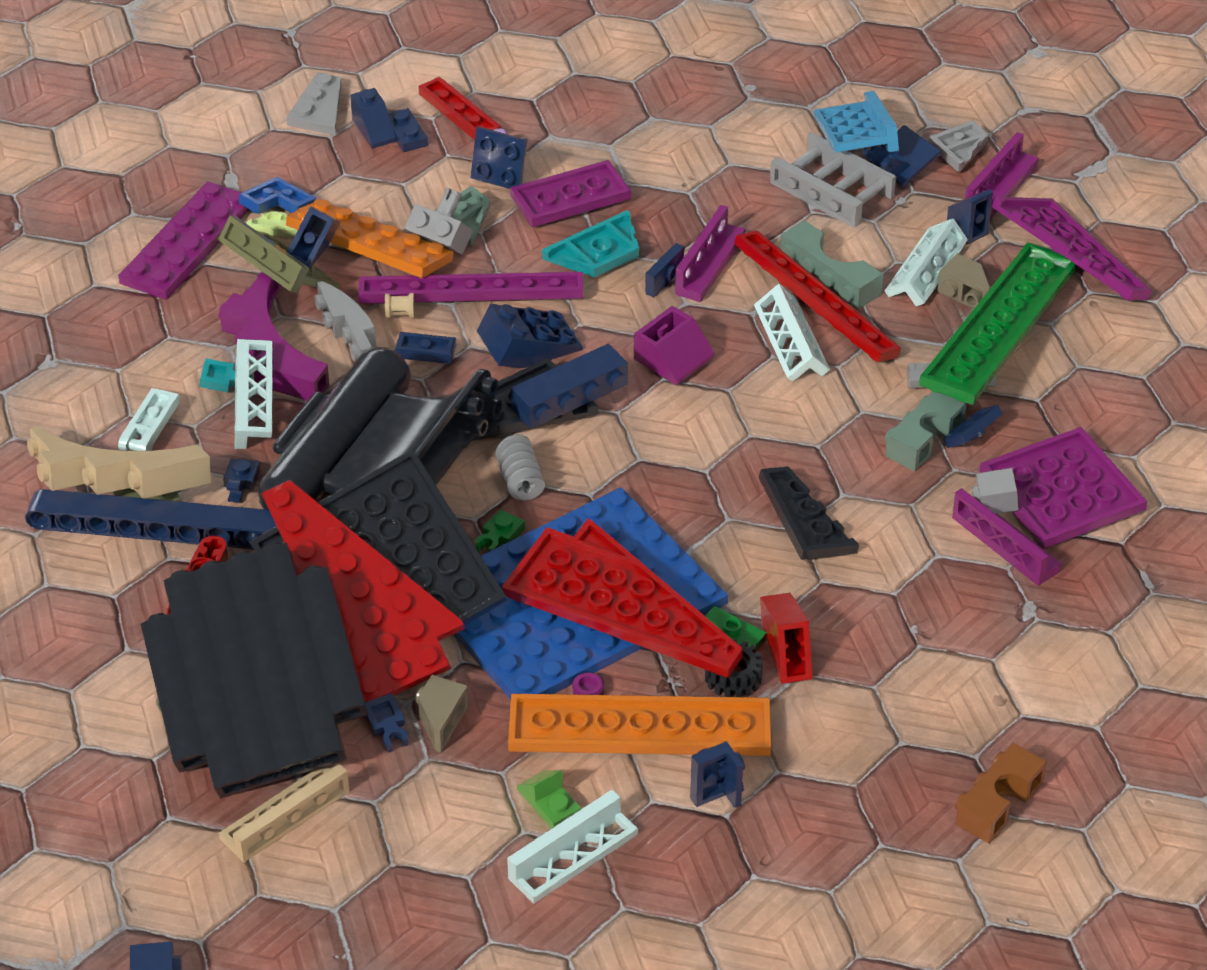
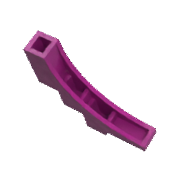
M260 272L250 288L244 291L243 296L233 293L220 306L218 316L221 319L222 331L236 335V345L237 339L272 341V390L308 401L315 392L325 393L330 386L328 364L306 356L293 348L279 335L271 322L269 314L273 300L282 285L264 272ZM249 350V354L258 361L266 355V351ZM258 370L253 372L254 381L257 384L266 378Z

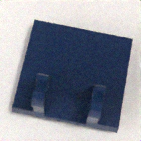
M906 125L897 130L899 151L888 152L884 144L871 146V150L865 147L863 150V155L868 162L895 175V182L901 187L907 185L941 155V151Z
M477 127L470 178L508 189L521 185L528 140L487 128Z

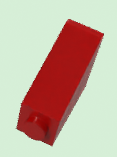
M791 592L760 597L763 631L767 632V643L781 684L812 679L809 620Z

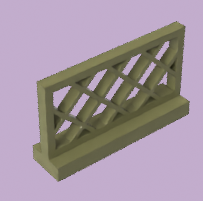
M229 216L218 240L290 292L298 293L302 284L318 287L317 282L321 281L337 289L339 288V282L314 265L309 269V267L287 252L289 247L269 233L256 231L238 217Z

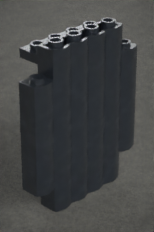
M271 542L258 552H238L225 562L209 561L195 571L179 570L163 580L171 614H153L140 625L173 763L180 773L208 764L214 790L221 799L347 760L338 724L367 716L369 712L333 580L327 567L311 566L299 574L288 544Z

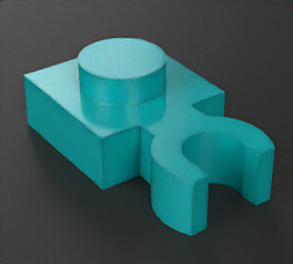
M205 358L199 387L228 393L229 386L235 388L234 364Z

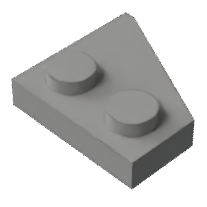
M974 120L929 137V143L941 151L940 156L957 172L962 171L988 142V133Z

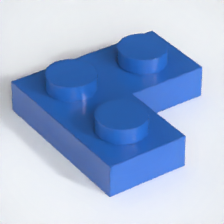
M279 177L270 179L239 194V204L257 214L263 213L277 205L291 214L316 200V197Z

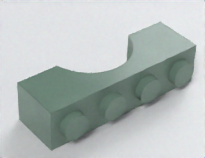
M804 220L781 234L780 249L833 293L857 310L882 295L883 273L864 260L841 262L828 257L823 252L824 233Z

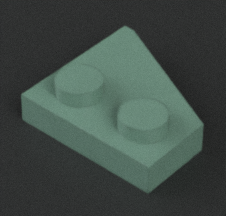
M469 186L461 192L462 197L452 217L463 222L473 230L467 244L472 246L490 208V199L474 187Z

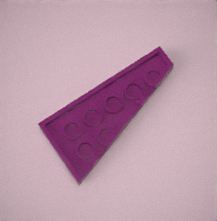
M994 197L991 207L1043 241L1053 251L1062 254L1118 292L1122 298L1128 301L1148 300L1152 290L1053 198Z

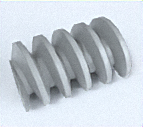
M520 434L503 439L497 446L496 458L510 496L522 501L536 498L543 492L545 481L543 480L540 466L537 463V458L534 455L531 441L527 436Z

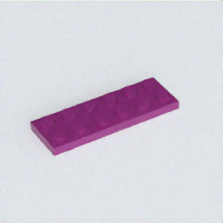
M207 181L118 275L119 284L167 300L220 242L218 239L229 216H236L241 219L250 210L239 204V194L242 192Z

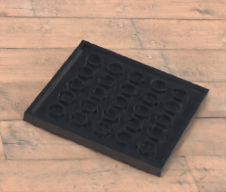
M413 449L318 502L461 619L464 626L507 601L504 592ZM277 526L249 542L254 551L258 552L268 543L280 542L282 544L284 540Z

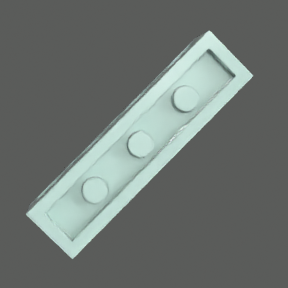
M954 219L927 229L884 290L888 297L906 292L915 306L922 305L927 301L938 284L939 271L957 253L959 254L968 241Z
M778 284L754 304L786 377L793 382L809 368L821 377L830 370L796 296ZM775 300L773 311L766 312L765 308ZM778 319H784L781 330L775 331ZM792 337L789 349H783L786 338ZM795 356H801L802 361L792 369L791 366Z
M237 339L234 449H246L247 437L271 438L272 341ZM249 350L266 351V355L257 361L249 354ZM256 370L266 377L258 384L249 377ZM258 393L266 401L256 406L249 398ZM258 416L265 422V427L248 426V421Z
M610 790L507 858L508 879L535 904L638 835V828L621 813V797L613 790ZM615 822L624 829L618 835L604 834L605 828ZM584 842L599 843L598 848L593 852L578 851L579 846ZM559 859L573 860L572 865L567 869L552 868L553 863ZM533 876L547 877L546 883L535 890L526 881Z

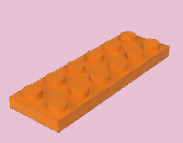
M315 200L313 203L299 208L286 217V226L298 230L310 206L317 208L341 221L330 243L420 278L453 261L454 251L444 248L440 243H431L420 239V236L416 234H407L399 231L395 226L381 224L372 217L360 216L348 208H339L330 204L327 200Z

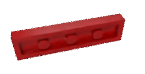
M440 76L418 86L421 97L474 140L477 127L490 130L501 129L497 122Z

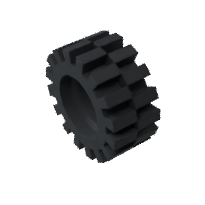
M744 640L741 645L738 644L742 647V658L737 666L745 670L732 672L729 678L705 670V682H708V688L710 690L715 688V694L718 696L724 692L725 697H730L731 694H735V697H741L742 693L748 697L751 695L752 690L756 692L759 684L761 685L763 670L762 654L760 651L756 652L757 647L752 645L748 648V642Z

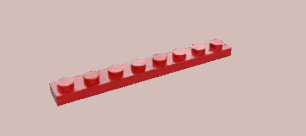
M759 231L742 233L736 236L734 244L746 256L752 258L763 270L775 277L781 285L786 286L798 299L809 305L816 314L832 324L833 328L849 338L854 345L861 348L872 360L879 363L899 357L900 346Z

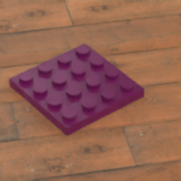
M1082 427L980 463V473L1012 468L1019 509L1012 512L1043 549L1145 511L1148 501Z

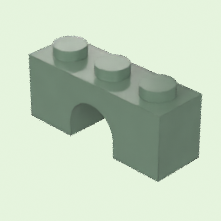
M932 392L929 396H924L912 412H907L903 420L895 428L892 427L887 432L885 437V456L915 472L931 456L934 434L945 437L964 422L966 403L941 393Z

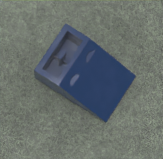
M490 304L477 329V333L498 366L526 368L546 358L552 360L581 351L583 348L576 334L565 321L564 316L554 310L542 311L531 307L519 308L508 304Z

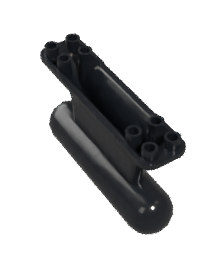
M373 347L360 355L329 395L315 392L274 442V452L282 455L261 480L258 492L259 503L263 509L269 511L261 493L289 480L318 503L327 493L333 494L411 449L415 451L435 485H437L475 435L480 437L485 435L488 429L487 419L490 416L498 417L500 415L502 401L495 399L499 384L498 380L491 377L490 371L478 369L462 388L451 394L440 397L407 395L404 393L408 389L411 373L403 356L389 347Z

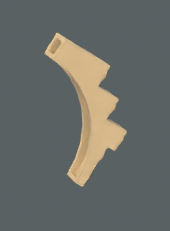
M41 425L30 428L31 439L27 440L28 451L32 457L34 456L39 461V464H37L39 480L44 482L52 491L86 484L97 495L131 487V489H134L145 499L211 483L210 456L199 445L154 451L107 450L83 446L64 440L50 433Z

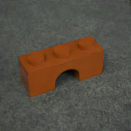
M1012 743L1005 752L1000 751L994 758L990 769L987 772L982 771L977 776L971 790L968 793L964 791L957 799L955 809H957L956 825L990 844L1008 823L1011 802L1001 796H1014L1026 803L1043 784L1047 761L1015 743Z

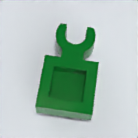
M499 509L483 526V534L478 536L475 541L476 550L479 552L483 547L488 546L489 552L498 548L500 544L504 545L518 538L525 530V520Z

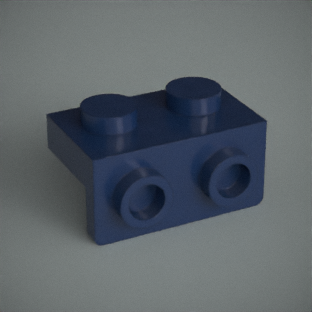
M727 741L709 749H702L691 756L690 799L696 807L725 795L734 808L741 806V797L744 791L742 778L745 763L741 754L734 752Z

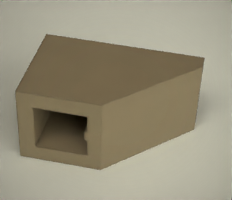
M958 253L939 271L937 292L973 309L990 289L982 265Z

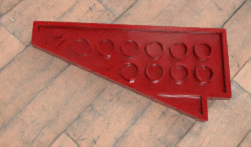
M291 480L261 493L284 543H287L291 550L299 574L311 566L328 568L335 587L366 702L390 693L395 696L430 679L431 675L437 676L451 669L439 641L464 630L465 627L461 619Z
M588 518L574 537L546 527L502 586L505 596L510 599L726 678L730 677L742 658L741 646Z

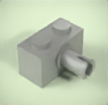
M450 188L445 189L439 207L434 209V211L415 204L404 227L409 233L420 236V239L431 243H440L444 248L452 250L459 255H463L473 233L471 228L452 217L462 194L453 189L451 191Z

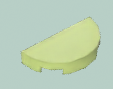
M277 211L263 212L262 217L256 218L253 221L252 219L247 221V224L256 231L269 233L272 236L294 237L298 231L286 226L288 214Z

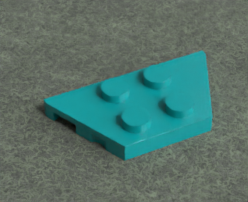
M628 210L541 249V258L543 260L577 272H583V274L592 277L601 275L639 257V245L637 239H635V230L631 224V215Z

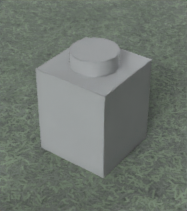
M1012 468L976 473L977 486L972 487V495L976 500L994 514L1019 510Z

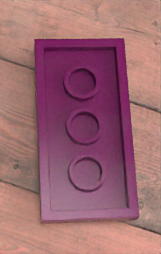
M606 160L511 187L510 196L531 227H535L631 199V190L611 162Z

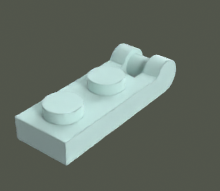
M151 388L122 433L118 443L119 450L152 451L154 442L180 403L179 394Z

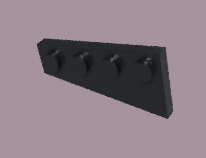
M789 466L760 470L759 480L801 560L857 554L858 542L854 538L849 539L843 533L844 527L838 520H831L826 514L827 508L820 501L817 502L809 495L810 489Z

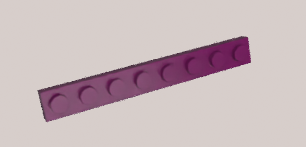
M583 272L427 275L423 278L414 275L359 276L358 296L359 303L372 304L385 303V294L408 296L409 293H414V302L583 298Z

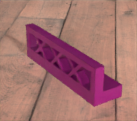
M1016 132L966 188L965 198L989 189L993 191L992 201L994 197H1011L1038 166L1037 157L1022 152L1024 134ZM991 207L990 219L998 212L993 207Z
M719 206L676 268L675 295L701 302L738 247L734 244L736 236L745 233V229L728 224L727 206Z
M961 488L955 492L952 518L1039 586L1060 572L1061 563L1007 520L999 514H994L964 489Z

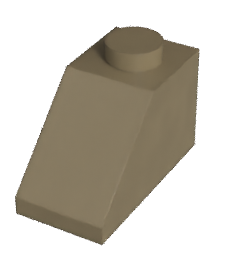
M431 675L426 685H422L416 695V704H419V718L435 751L441 753L468 708V692L466 685Z

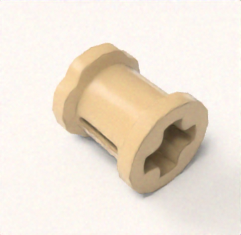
M409 293L408 296L385 294L386 318L403 315L414 318V293Z

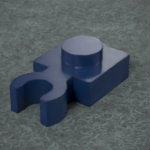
M390 693L366 702L369 715L365 717L374 736L384 733L383 744L385 750L389 753L393 751L391 740L394 738H399L404 747L408 746V734L401 727L405 725V719L393 694Z

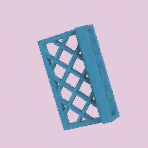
M875 91L864 92L865 101L814 110V118L834 152L884 144L888 152L899 151L897 125Z

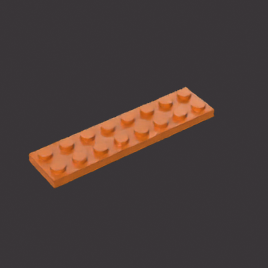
M511 694L508 752L694 755L702 749H709L727 741L733 751L739 752L741 755L770 756L771 754L770 698Z

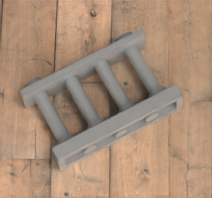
M812 132L808 134L807 152L790 164L779 157L771 161V184L853 228L861 223L862 205L874 195L879 193L889 199L894 198L895 175L849 151L834 152L828 140ZM813 160L824 164L822 168L812 175L802 170ZM834 171L845 175L834 186L823 181ZM855 182L867 187L855 197L844 192Z

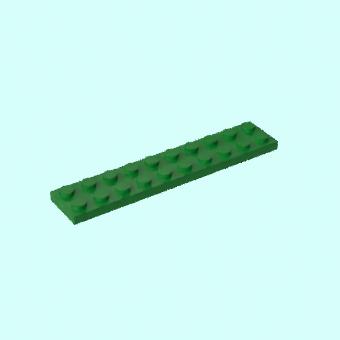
M1027 242L920 375L919 385L930 389L932 392L941 393L960 402L973 405L1067 283L1078 265L1060 253Z

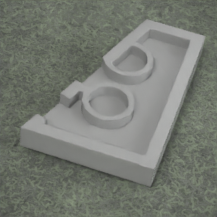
M317 72L288 114L287 125L336 136L338 105L340 104L342 87L341 77Z

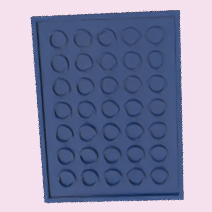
M622 487L481 555V558L502 589L503 584L546 527L574 537L588 518L704 616L714 606L721 608L728 604V594ZM506 597V602L466 624L464 630L453 634L510 700L511 694H555L572 685L574 678L582 673H595L644 648Z

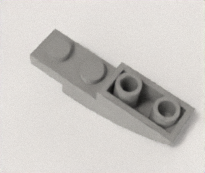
M323 281L317 282L318 294L314 295L317 310L323 311L324 325L326 329L331 328L335 339L343 337L345 344L350 343L351 357L356 362L362 353L376 347L375 327L364 310L352 298Z

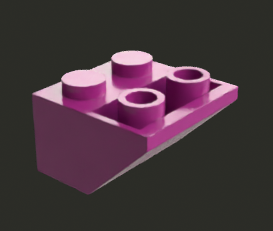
M674 306L669 307L634 333V360L675 385H678L715 356V352L695 319Z

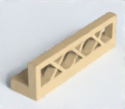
M340 764L332 769L325 766L313 770L219 832V839L243 863L348 794L347 770Z

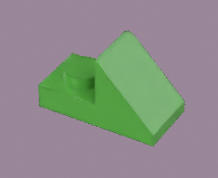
M544 770L517 785V790L551 829L581 810L580 806L563 788V772L561 770Z

